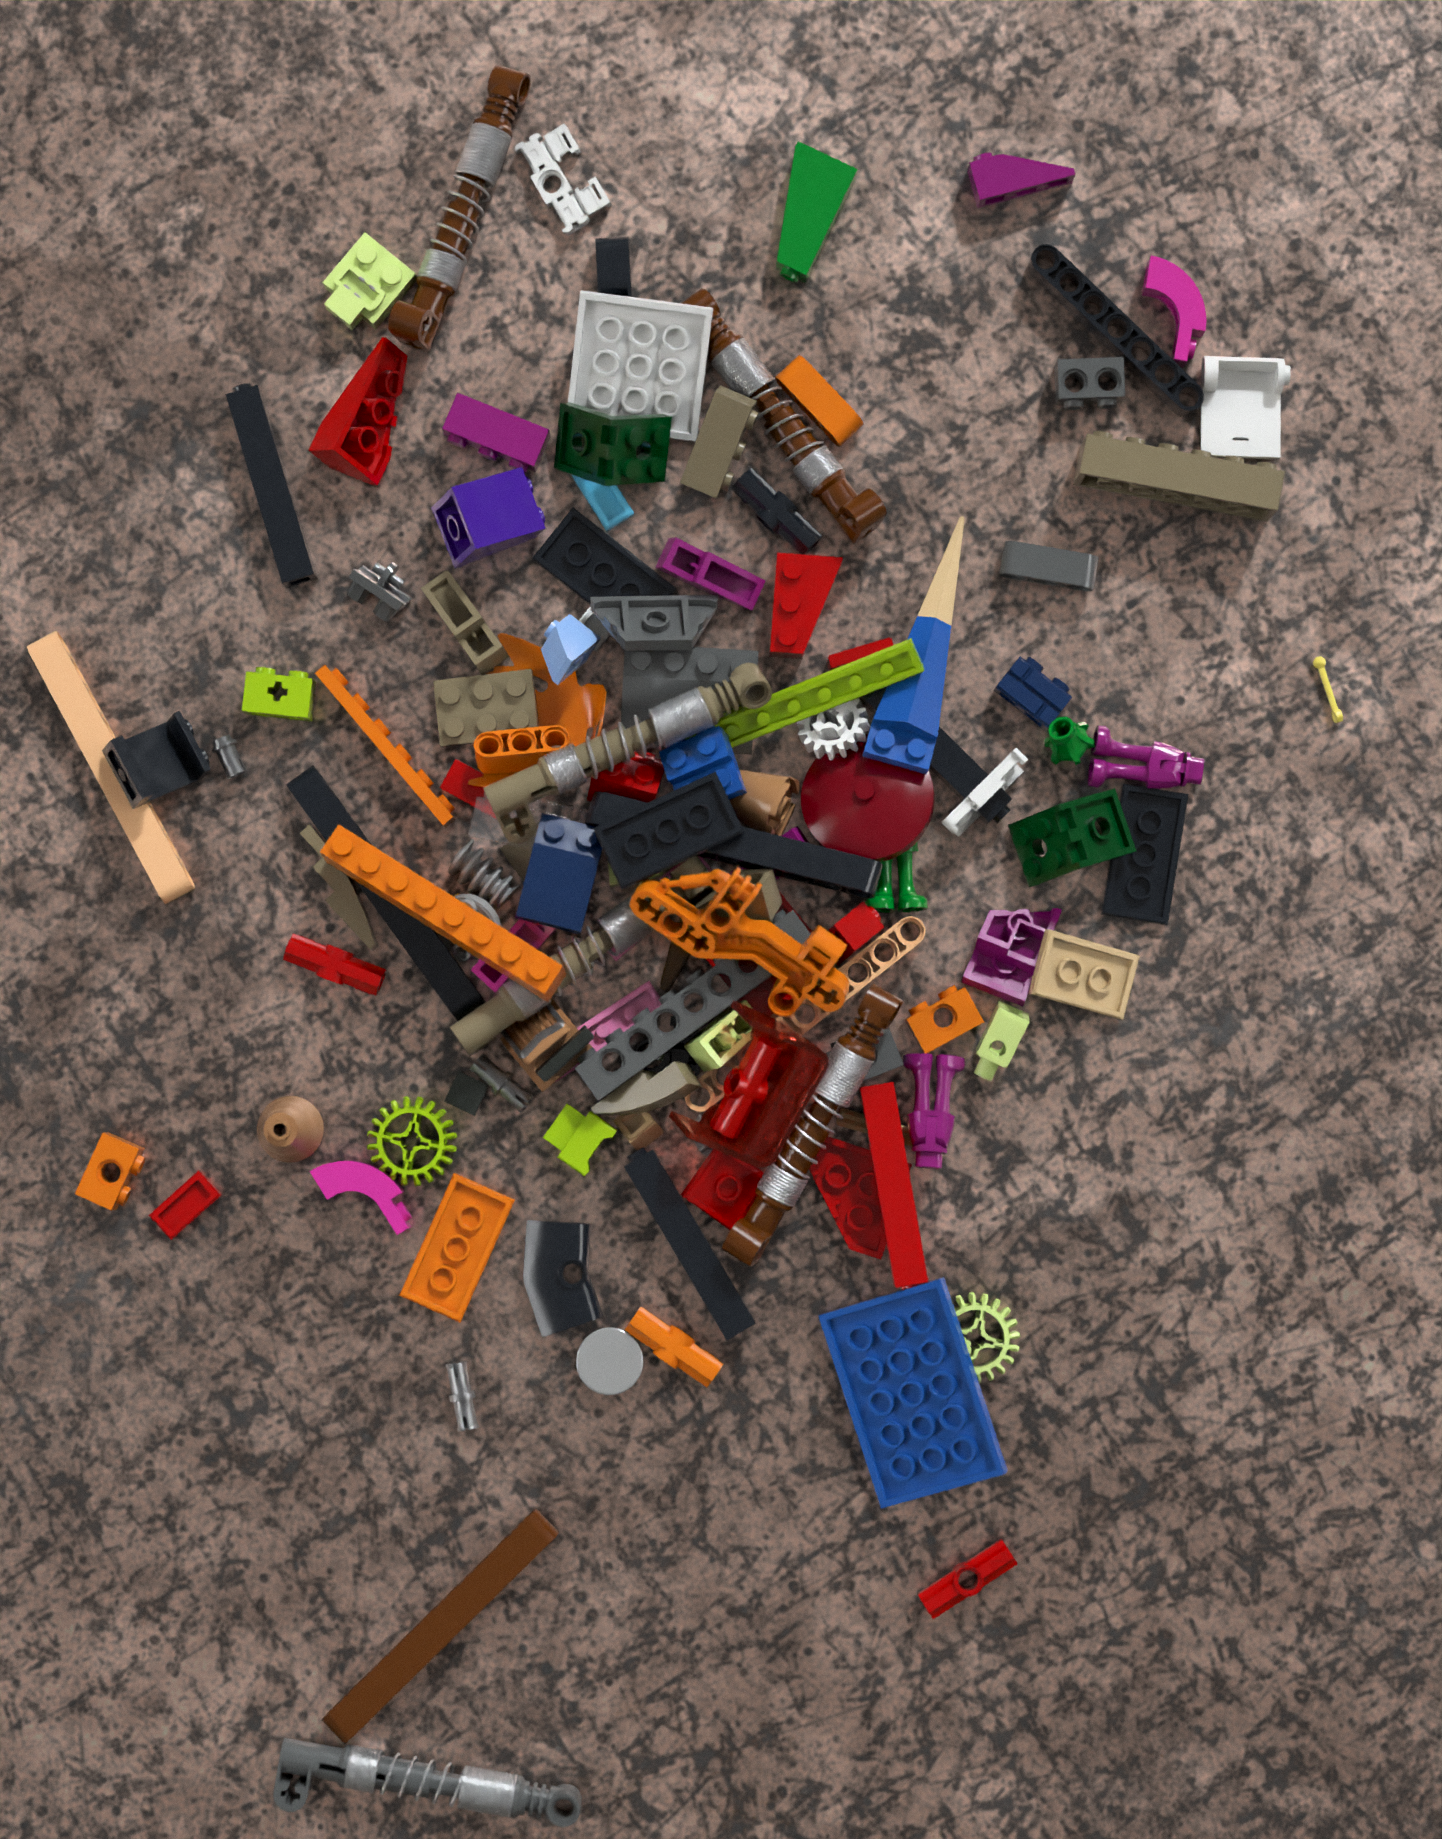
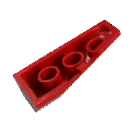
M382 337L321 422L308 450L330 469L373 486H378L391 458L393 447L389 446L391 428L396 427L398 417L394 415L396 398L402 393L408 357L388 338Z

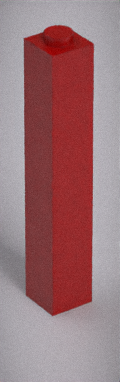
M894 1082L860 1087L859 1090L893 1285L895 1288L901 1287L904 1290L921 1283H927L928 1276Z

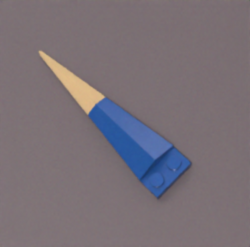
M963 515L957 522L908 636V639L912 638L923 663L924 672L887 686L872 720L862 755L866 758L926 775L938 738L965 520Z

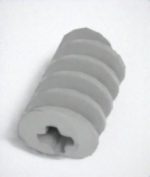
M471 839L452 858L448 873L452 876L461 872L457 882L462 885L471 881L467 891L472 894L480 890L478 896L485 901L490 899L489 904L494 910H497L513 896L521 884L511 889L509 886L513 877L510 875L501 879L502 866L491 870L490 867L494 859L490 857L482 861L481 856L484 849L480 848L472 852L471 848L474 840Z

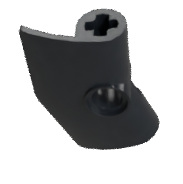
M528 1220L526 1223L523 1281L543 1337L603 1317L588 1271L591 1224L536 1220ZM576 1264L581 1268L583 1275L580 1281L572 1283L566 1280L564 1269L567 1265Z

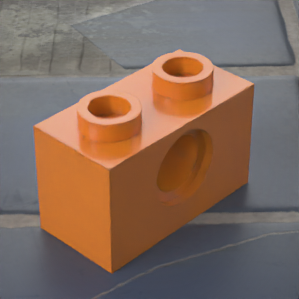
M953 985L937 994L940 1001L930 1006L924 1001L908 1010L911 1016L905 1019V1022L922 1053H929L984 1022L965 987L957 990L956 986ZM944 1008L951 1013L952 1020L949 1026L942 1028L935 1024L933 1016L937 1009Z
M103 1132L75 1194L109 1210H117L119 1205L124 1206L132 1188L128 1187L133 1174L138 1176L145 1163L146 1158L142 1156L145 1148L109 1132ZM111 1163L116 1164L121 1172L119 1179L115 1182L108 1180L105 1174L107 1166Z

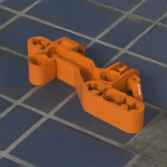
M736 867L731 875L720 869H714L707 873L680 876V880L670 881L667 878H663L659 882L655 879H646L638 884L630 900L632 912L683 950L696 958L753 960L776 976L778 979L768 999V1005L774 1014L783 1017L790 1016L796 1012L806 998L819 1008L829 1012L837 1011L843 1006L849 991V981L842 972L833 966L842 955L847 944L820 925L801 944L767 920H752L748 918L744 911L753 901L762 884L757 882L753 885L750 882V876L746 875L744 878L739 875L741 872L740 868ZM681 886L682 889L711 886L717 893L704 909H698L669 888ZM647 896L651 898L649 902L645 900ZM661 905L664 906V909H663L662 912L659 911ZM715 909L725 910L729 917L718 916ZM676 914L683 922L676 923L669 918V915ZM689 925L692 926L690 932L687 931ZM702 936L707 937L704 940L700 939ZM786 992L790 994L793 999L784 1000L779 996L778 993Z

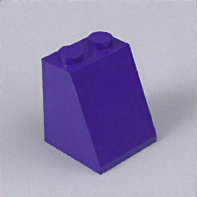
M522 467L453 486L431 507L454 568L462 567L532 540L546 529L544 513L540 507H537L533 496L532 482L529 477L525 476Z

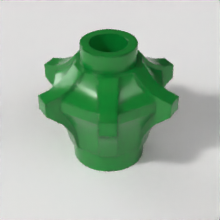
M1059 717L1051 722L1048 729L1049 737L1045 739L1044 746L1051 749L1052 755L1050 760L1053 764L1057 765L1061 761H1074L1075 765L1081 763L1080 758L1085 751L1095 747V740L1088 737L1086 733L1089 728L1087 723H1075L1068 717Z

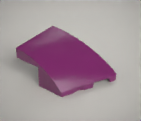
M1052 908L1051 911L1030 912V909H1018L1013 912L989 910L961 983L1023 1007L1028 997L1045 929L1055 931L1062 909Z

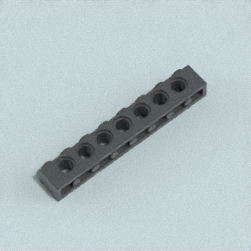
M781 910L775 914L772 921H769L801 944L810 935V932L793 910L788 914ZM714 959L713 962L716 966L706 973L701 968L686 979L689 985L679 993L673 988L658 999L662 1004L652 1012L646 1008L631 1019L634 1023L632 1027L625 1032L618 1028L604 1038L607 1045L596 1052L592 1047L579 1056L577 1060L580 1064L575 1067V1070L596 1099L600 1101L773 976V974L759 964L754 972L745 973L739 968V959ZM718 974L726 975L731 981L730 988L723 993L716 992L711 986V980L714 976ZM698 994L702 997L704 1005L700 1011L693 1013L686 1010L684 1000L688 995ZM664 1013L672 1014L677 1021L676 1027L670 1032H662L657 1027V1019ZM636 1033H643L649 1038V1046L643 1052H635L630 1047V1039ZM608 1053H617L622 1059L621 1067L615 1072L606 1071L603 1067V1058Z

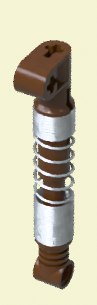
M496 65L490 74L487 86L489 96L486 99L487 105L483 107L484 113H481L480 117L475 119L472 124L460 161H458L459 164H457L458 167H456L457 170H455L456 175H453L455 179L461 181L458 193L447 191L449 195L456 198L455 201H449L447 207H442L445 214L442 222L436 223L439 227L435 239H430L434 243L433 247L426 250L427 253H425L422 265L420 266L421 268L416 278L418 288L412 304L398 300L390 312L388 321L390 333L399 342L412 349L430 352L448 300L455 296L460 279H462L461 276H463L462 273H464L463 270H465L464 267H466L465 264H467L465 253L473 248V244L470 241L472 234L479 232V228L476 225L477 220L485 216L483 209L478 203H485L490 200V195L484 188L491 189L495 187L508 147H510L509 144H511L510 141H512L511 123L515 119L513 115H516L517 108L525 103L530 91L531 77L528 73ZM482 192L487 195L486 200H480Z
M702 288L681 302V304L713 308L708 347L709 362L715 368V371L719 373L723 381H725V384L729 386V389L757 401L755 407L760 414L756 420L763 416L767 421L764 424L766 428L764 434L769 433L777 444L774 448L780 447L787 456L785 462L789 460L795 466L793 473L797 475V478L803 483L809 494L813 498L820 499L853 544L858 543L872 533L887 515L885 505L880 497L869 488L860 494L855 492L845 479V470L835 459V456L831 454L829 448L824 446L823 441H817L813 437V428L806 427L802 422L803 414H796L792 409L793 401L779 400L783 390L782 387L770 388L775 382V378H773L771 372L761 362V359L757 357L751 346L747 344L745 338L741 334H735L733 330L729 331L730 326L728 324L724 325V318H719L720 309L718 304L707 290ZM780 389L778 395L776 396L773 390ZM790 403L787 407H784L783 404Z
M872 984L857 1010L860 1018L855 1017L853 1022L856 1025L851 1024L849 1027L852 1032L847 1031L845 1035L839 1036L836 1044H834L835 1047L829 1053L825 1064H823L820 1073H818L817 1079L813 1082L814 1085L809 1089L811 1097L815 1100L814 1103L801 1104V1109L806 1116L801 1115L800 1118L793 1119L794 1129L791 1133L784 1135L785 1145L783 1148L776 1149L777 1160H771L767 1169H765L764 1175L760 1178L761 1181H759L755 1189L756 1198L746 1216L738 1220L729 1232L722 1246L723 1251L750 1267L758 1263L786 1211L792 1210L804 1186L808 1183L807 1179L810 1178L806 1174L813 1163L818 1164L815 1158L821 1148L826 1149V1146L823 1144L829 1133L835 1134L827 1126L833 1115L840 1119L843 1118L842 1115L836 1113L838 1106L850 1107L849 1104L853 1101L854 1096L858 1092L857 1090L861 1087L862 1081L866 1078L865 1075L871 1069L870 1066H872L876 1058L874 1052L876 1046L874 1043L879 1044L880 1039L878 1036L883 1037L884 1035L882 1029L887 1030L895 1019L903 1003L902 999L875 984ZM813 1090L818 1093L817 1097L812 1093ZM804 1106H811L809 1112L804 1109Z

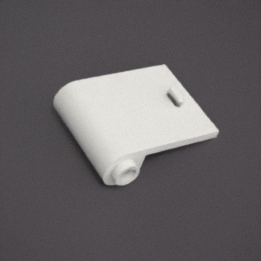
M1203 356L1201 388L1204 393V400L1201 404L1200 450L1210 452L1211 457L1224 458V456H1236L1245 459L1279 460L1281 458V393L1284 385H1289L1291 376L1290 365H1285L1284 359Z

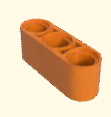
M798 355L774 377L784 392L838 447L864 425V422L853 408L801 355Z
M560 725L483 732L474 740L476 764L478 769L486 774L519 772L537 764L540 757L550 754V752L553 753V751L556 752V749H562L566 745L568 746L571 743L568 730ZM554 745H560V746H561V747H558V748H552V746H554ZM522 748H527V749H528V750H526V751H518L519 749H522ZM489 751L495 752V753H493V754H485L486 752H489Z

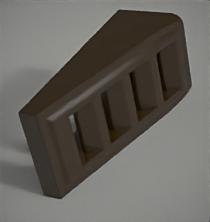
M672 941L660 982V989L666 993L671 990L691 955Z

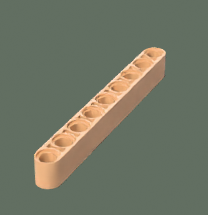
M56 630L28 645L27 649L164 904H168L194 890L195 885L151 802L133 809L105 758L102 750L110 740L116 737L59 632Z
M913 916L901 919L837 969L849 981V991L845 1002L924 939L925 926L920 919ZM912 923L917 926L919 930L918 938L914 941H907L902 938L900 932L902 925ZM884 943L891 947L893 955L889 961L881 962L875 957L874 950L877 945ZM854 964H860L865 967L867 972L866 979L858 983L853 982L848 976L849 967ZM806 998L801 1005H808L813 1009L815 1016L812 1022L808 1024L800 1023L795 1017V1012L787 1017L777 1016L755 1036H761L770 1040L769 1032L771 1028L779 1025L783 1026L788 1031L787 1041L778 1045L783 1051L832 1012L819 1008ZM753 1038L720 1068H739L743 1060V1051L750 1046ZM720 1068L707 1071L698 1079L701 1087L709 1092V1102L702 1107L695 1106L690 1100V1093L685 1096V1102L689 1108L697 1112H703L710 1109L724 1097L723 1085L718 1083L716 1078Z

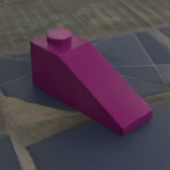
M990 152L975 156L973 161L969 162L967 170L977 209L1072 184L1076 175L1074 168L1006 154L993 156Z

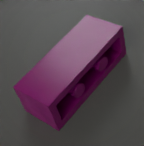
M458 392L442 427L444 435L448 436L447 441L464 449L466 445H470L479 449V455L496 461L497 457L509 461L508 466L512 469L522 467L524 473H527L528 469L534 472L537 471L551 437L550 431L547 428Z

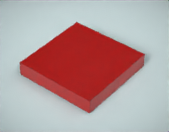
M719 1141L680 1195L731 1231L735 1223L746 1216L756 1198L755 1189L759 1181H761L760 1178H762L764 1172Z

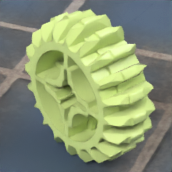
M974 1292L968 1293L969 1303L965 1304L961 1295H956L955 1299L958 1306L954 1309L957 1317L964 1312L976 1310L971 1324L961 1328L962 1333L967 1335L969 1331L972 1333V1329L978 1328V1334L991 1341H982L980 1344L977 1343V1346L971 1348V1342L964 1337L972 1363L974 1364V1360L981 1349H999L989 1361L973 1365L979 1383H981L982 1372H985L988 1380L992 1381L994 1380V1375L991 1369L994 1367L1001 1374L1006 1372L1005 1368L999 1364L1003 1359L1009 1364H1013L1014 1359L1007 1355V1351H1019V1346L1010 1343V1339L1020 1338V1333L1017 1331L1009 1332V1328L1015 1326L1018 1322L1015 1318L1005 1321L1004 1318L1009 1315L1011 1310L1005 1307L998 1312L997 1309L1001 1303L998 1298H995L989 1306L987 1305L988 1294L982 1293L980 1303L976 1302ZM986 1312L991 1314L999 1323L1002 1339L986 1334L984 1329Z

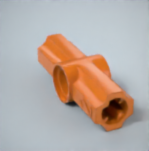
M642 1306L625 1328V1331L650 1347L658 1358L675 1369H681L705 1387L709 1386L723 1366L719 1359L696 1345V1341L672 1324L669 1326Z

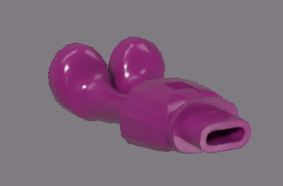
M1097 725L1093 736L1096 743L1095 747L1091 748V755L1120 757L1146 763L1145 766L1123 765L1092 758L1088 768V786L1098 788L1103 785L1105 780L1116 778L1145 782L1147 788L1158 789L1176 786L1185 787L1187 783L1201 784L1204 769L1203 758L1191 757L1190 752H1183L1173 746L1154 741L1151 746L1117 742L1111 738L1108 727Z
M927 1053L903 1055V1066L912 1071L915 1079L914 1109L912 1113L907 1114L912 1152L916 1153L915 1167L942 1169L943 1155L947 1154V1147L955 1123V1116L950 1114L951 1084L955 1074L964 1070L965 1058L943 1054L936 1056V1096L934 1110H930V1073L933 1055Z

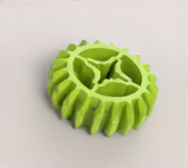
M409 1096L404 1097L403 1108H400L396 1100H392L390 1103L394 1112L390 1113L386 1108L382 1107L379 1111L385 1117V1120L381 1121L380 1119L373 1118L371 1121L375 1126L380 1127L379 1131L367 1132V1136L377 1138V1143L368 1144L367 1149H378L379 1152L378 1155L370 1158L371 1162L375 1163L382 1159L384 1164L379 1167V1170L386 1172L390 1168L392 1172L389 1177L392 1180H396L398 1174H401L402 1186L408 1185L410 1176H413L414 1185L420 1186L421 1175L423 1174L429 1183L433 1182L434 1177L431 1171L434 1169L439 1175H443L445 1170L439 1163L442 1161L450 1165L453 1162L450 1157L445 1156L446 1151H457V1146L447 1145L448 1139L457 1138V1133L447 1134L445 1129L454 1125L453 1120H447L442 1123L440 1119L445 1116L447 1111L441 1109L434 1114L432 1112L436 1106L434 1101H430L426 1109L422 1108L423 1097H417L415 1106H411ZM412 1113L408 1128L403 1133L387 1132L394 1120L404 1114ZM422 1115L428 1118L436 1127L439 1141L429 1139L423 1135ZM412 1131L418 1134L416 1138L420 1137L421 1142L429 1143V1145L414 1146L410 1152L406 1148L408 1145H405L404 1141L397 1140L396 1137L405 1138L411 1136ZM386 1142L394 1143L402 1149V1167L396 1164L389 1156ZM420 1150L437 1151L429 1164L420 1169H412L417 1153Z

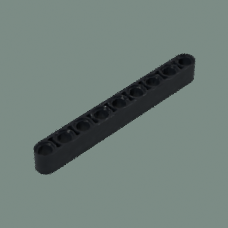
M314 765L286 784L326 841L330 838L336 827L341 825L371 844ZM357 882L457 1021L486 1003L434 930Z
M596 791L593 793L585 824L597 827L647 802ZM742 827L744 834L697 855L747 869H773L775 876L863 898H875L883 867L882 863L870 858Z

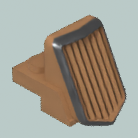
M552 997L550 999L551 1004L548 1003V1006L545 1005V1008L543 1007L523 1022H514L501 1032L503 1037L500 1038L507 1050L542 1092L578 1064L577 1058L592 1048L588 1043L547 1082H544L536 1074L535 1070L579 1031Z

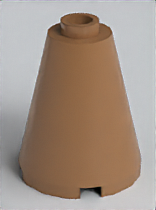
M740 770L747 793L729 800L737 818L754 830L781 836L796 804L791 803L792 793L799 794V781L788 776Z
M297 1096L280 1097L269 1103L262 1111L257 1124L258 1139L264 1151L272 1158L287 1163L302 1161L311 1156L319 1147L324 1135L323 1119L318 1109L309 1101ZM282 1124H284L287 1129L286 1134L284 1136L281 1132Z

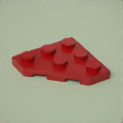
M827 1136L823 1144L826 1146V1149H820L815 1158L818 1164L813 1163L809 1171L848 1248L881 1260L886 1247V1239L870 1150ZM908 1163L909 1173L912 1167L910 1163Z

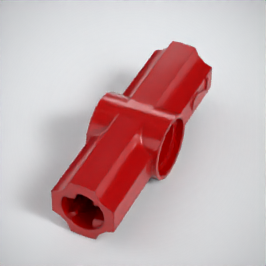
M294 933L288 941L283 957L285 961L316 972L315 975L342 986L347 984L357 990L375 996L378 995L387 972L384 968L354 957L355 954L329 944L326 946L312 939Z
M754 1036L739 1068H733L726 1076L723 1086L725 1095L709 1124L714 1130L732 1139L738 1137L753 1106H759L767 1095V1079L782 1051L777 1044L761 1036Z
M1000 1539L968 1561L957 1564L951 1572L917 1593L928 1613L935 1619L965 1598L978 1594L982 1587L1018 1563L1003 1540ZM964 1571H972L976 1574V1581L970 1587H963L958 1583V1578Z

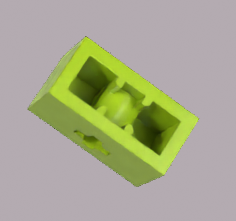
M256 667L255 672L246 671L242 712L246 715L312 722L316 682L313 678H308L309 673L289 671L288 676L276 675L275 669ZM279 686H282L287 692V696L283 695L280 697V701H277V698L272 695V691H278Z

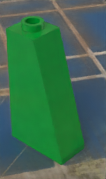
M799 141L794 151L776 269L781 271L780 276L790 282L797 283L800 280L806 283L857 178L858 169Z

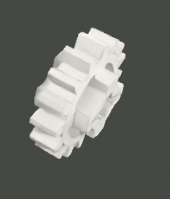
M857 698L798 721V736L801 743H804L806 751L808 753L814 751L819 759L824 753H827L829 760H833L836 753H840L843 758H846V750L849 748L855 752L858 751L857 741L866 742L867 738L864 732L870 729L868 723L869 716L866 708H863L860 699Z

